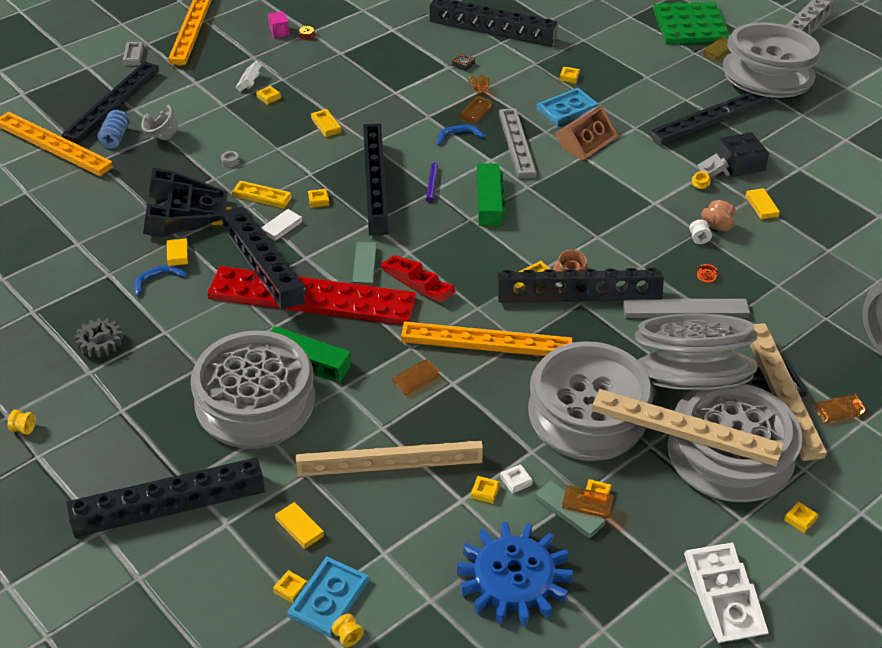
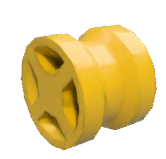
M13 410L8 418V430L10 432L21 431L22 434L29 435L35 426L34 413H22L21 410Z
M345 614L339 617L331 628L332 632L340 637V642L344 647L353 646L364 635V629L361 625L356 624V619L352 614Z

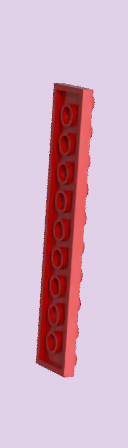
M219 266L207 292L208 299L280 308L253 270ZM298 276L300 282H303L306 287L304 304L285 309L404 325V322H410L416 301V292Z

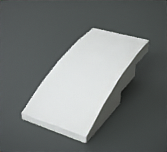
M734 543L686 550L684 555L695 589L718 643L767 635V626L754 585L749 584L744 564L739 563Z

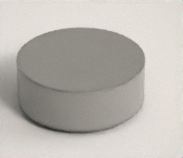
M235 151L223 153L221 155L222 165L225 167L237 166L240 163L239 154Z

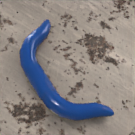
M472 125L451 126L440 131L437 145L443 142L444 136L453 133L472 132L480 138H486V136L477 127Z
M161 265L145 271L134 282L135 296L140 295L142 291L141 284L147 279L165 272L183 277L187 276L188 273L176 266Z

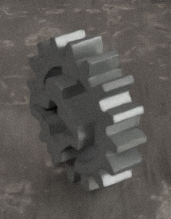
M98 318L97 322L89 320L88 325L82 324V329L76 330L75 340L77 349L81 350L83 355L88 353L89 357L97 354L99 358L102 353L108 356L110 350L117 351L116 346L122 345L123 334L121 326L117 325L116 321L110 323L109 318H106L104 321Z

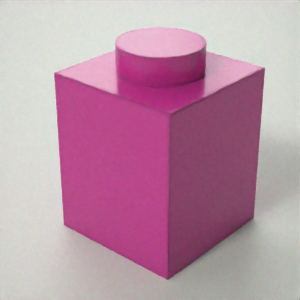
M284 11L268 14L269 29L273 38L289 36V24Z

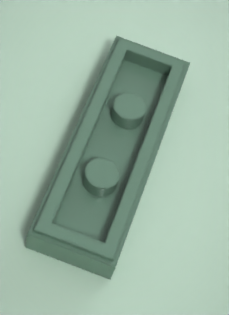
M356 242L353 284L373 286L376 242Z
M551 480L535 493V499L589 539L605 525L604 518Z

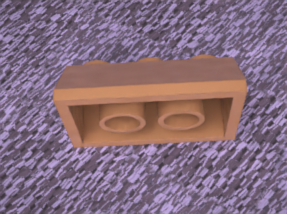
M602 105L589 110L555 133L562 148L582 160H585L619 136Z

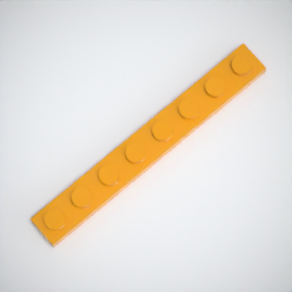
M212 0L192 1L168 58L169 64L186 65Z
M7 112L0 117V128L98 176H102L113 168L112 161L13 113Z
M404 322L401 334V342L538 356H546L554 349L572 343L571 337Z

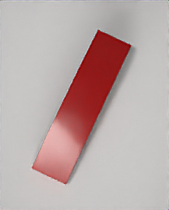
M393 255L380 264L384 271L399 282L439 302H444L456 292L454 285L439 281L438 274L423 270L422 263Z

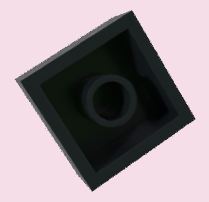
M752 132L719 138L717 155L720 159L724 158L729 165L727 170L732 177L766 170L769 152Z

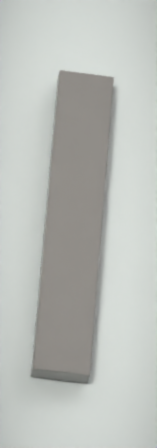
M500 109L499 117L517 178H536L537 173L517 109Z
M746 299L623 301L625 318H655L675 314H718L749 318L750 314Z

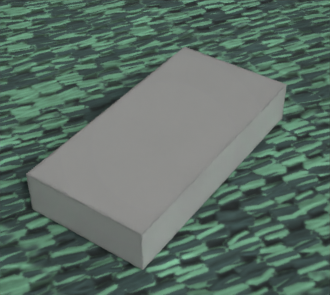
M143 42L126 43L123 66L141 64L144 50Z

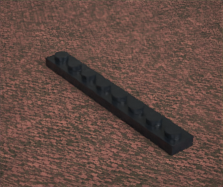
M144 61L64 131L62 137L78 145L105 121L111 111L117 110L159 72V66Z
M748 92L650 130L649 136L662 145L770 102L771 97Z

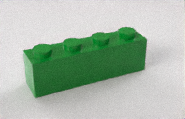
M477 163L478 226H502V218L506 217V207H502L505 206L504 183H500L503 182V171H500L499 163Z
M276 326L270 331L286 336L296 342L309 357L313 367V375L340 384L351 368L350 351Z

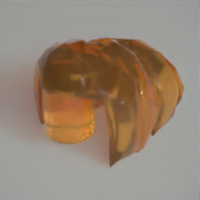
M479 75L478 78L470 76L468 82L474 91L484 93L488 90L490 79L484 75Z

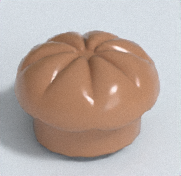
M714 200L710 202L708 208L702 210L701 218L708 222L710 229H716L719 232L728 231L735 224L733 217L736 208L728 202Z
M567 250L560 254L553 270L564 271L565 269H574L576 271H584L589 269L583 253L577 250Z

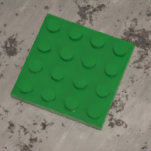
M716 2L660 3L653 6V11L665 44L728 42L730 34Z

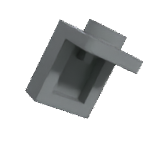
M717 153L697 165L700 171L706 172L709 175L710 179L722 171L726 177L730 175L727 170L729 167L728 163L724 158L720 159Z

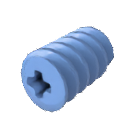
M113 110L107 115L98 133V140L104 147L113 149L119 146L130 123L129 116L120 110Z

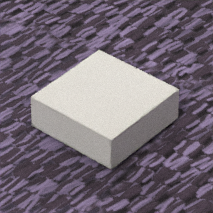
M521 464L501 472L500 478L512 494L532 486L533 483L532 478Z

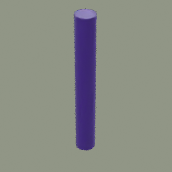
M435 162L431 164L426 196L428 203H432L434 200L438 164Z

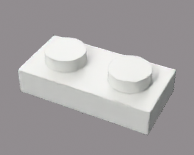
M258 61L250 65L235 88L240 92L245 88H251L254 84L253 80L260 74L259 69L262 65Z

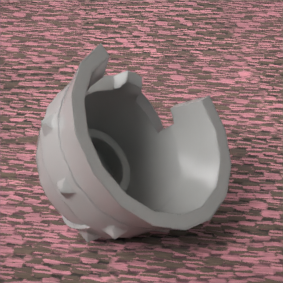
M169 104L166 106L168 112L160 111V115L155 121L153 120L154 116L148 113L143 117L141 128L151 134V137L166 141L171 140L176 133L178 122Z

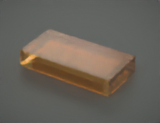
M476 96L460 113V119L475 124L492 107V101Z
M425 359L393 377L392 384L406 396L438 378L440 371Z
M856 394L817 402L814 407L825 424L865 415L866 412L865 406Z
M567 485L562 508L609 519L614 495Z

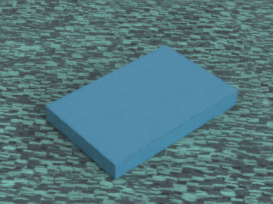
M576 88L538 103L536 109L555 125L559 126L579 118L589 110L598 107L599 104L581 89Z
M326 556L287 611V617L331 638L334 634L331 629L332 625L339 617L347 614L370 581L369 575Z

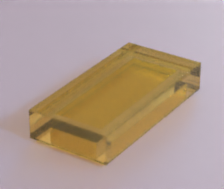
M725 37L720 38L703 50V55L717 61L730 52L727 46L728 39Z

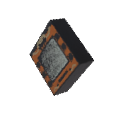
M462 53L452 61L453 67L467 71L475 64V58Z

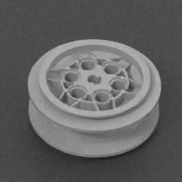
M742 384L722 389L692 390L679 401L675 408L676 412L783 443L776 467L669 434L668 453L670 460L678 474L689 485L706 495L731 502L762 500L776 494L787 485L793 475L796 459L801 449L802 431L794 413L779 398L761 388Z

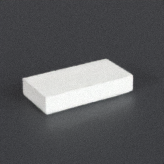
M287 209L261 227V230L266 233L267 237L276 241L302 223V217Z

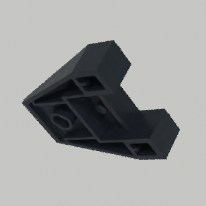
M152 168L148 197L167 200V207L147 204L143 234L164 237L222 220L221 211L226 210L228 191L171 170Z

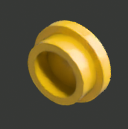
M703 171L695 173L692 177V185L698 189H705L711 183L709 175Z

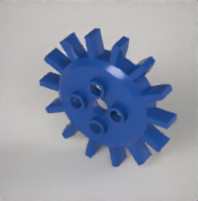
M502 522L501 537L493 539L484 528L479 530V540L484 547L478 549L468 543H465L463 546V555L475 560V563L457 562V575L474 576L475 578L460 584L461 595L464 596L477 591L481 594L474 603V611L479 614L491 603L498 607L496 610V623L502 624L505 620L507 610L518 611L522 626L528 625V609L535 606L547 619L551 617L552 607L545 599L550 596L565 603L568 593L567 590L553 583L572 582L573 570L555 569L556 565L567 562V550L549 554L547 550L552 546L553 535L549 533L540 542H536L531 539L532 524L528 523L523 529L522 536H511L507 522ZM511 565H517L521 568V570L517 572H512L508 569V567ZM499 566L501 569H495L494 567ZM515 579H521L522 581L516 582Z

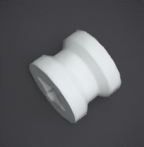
M696 220L691 223L689 230L696 244H705L710 241L712 233L707 221Z

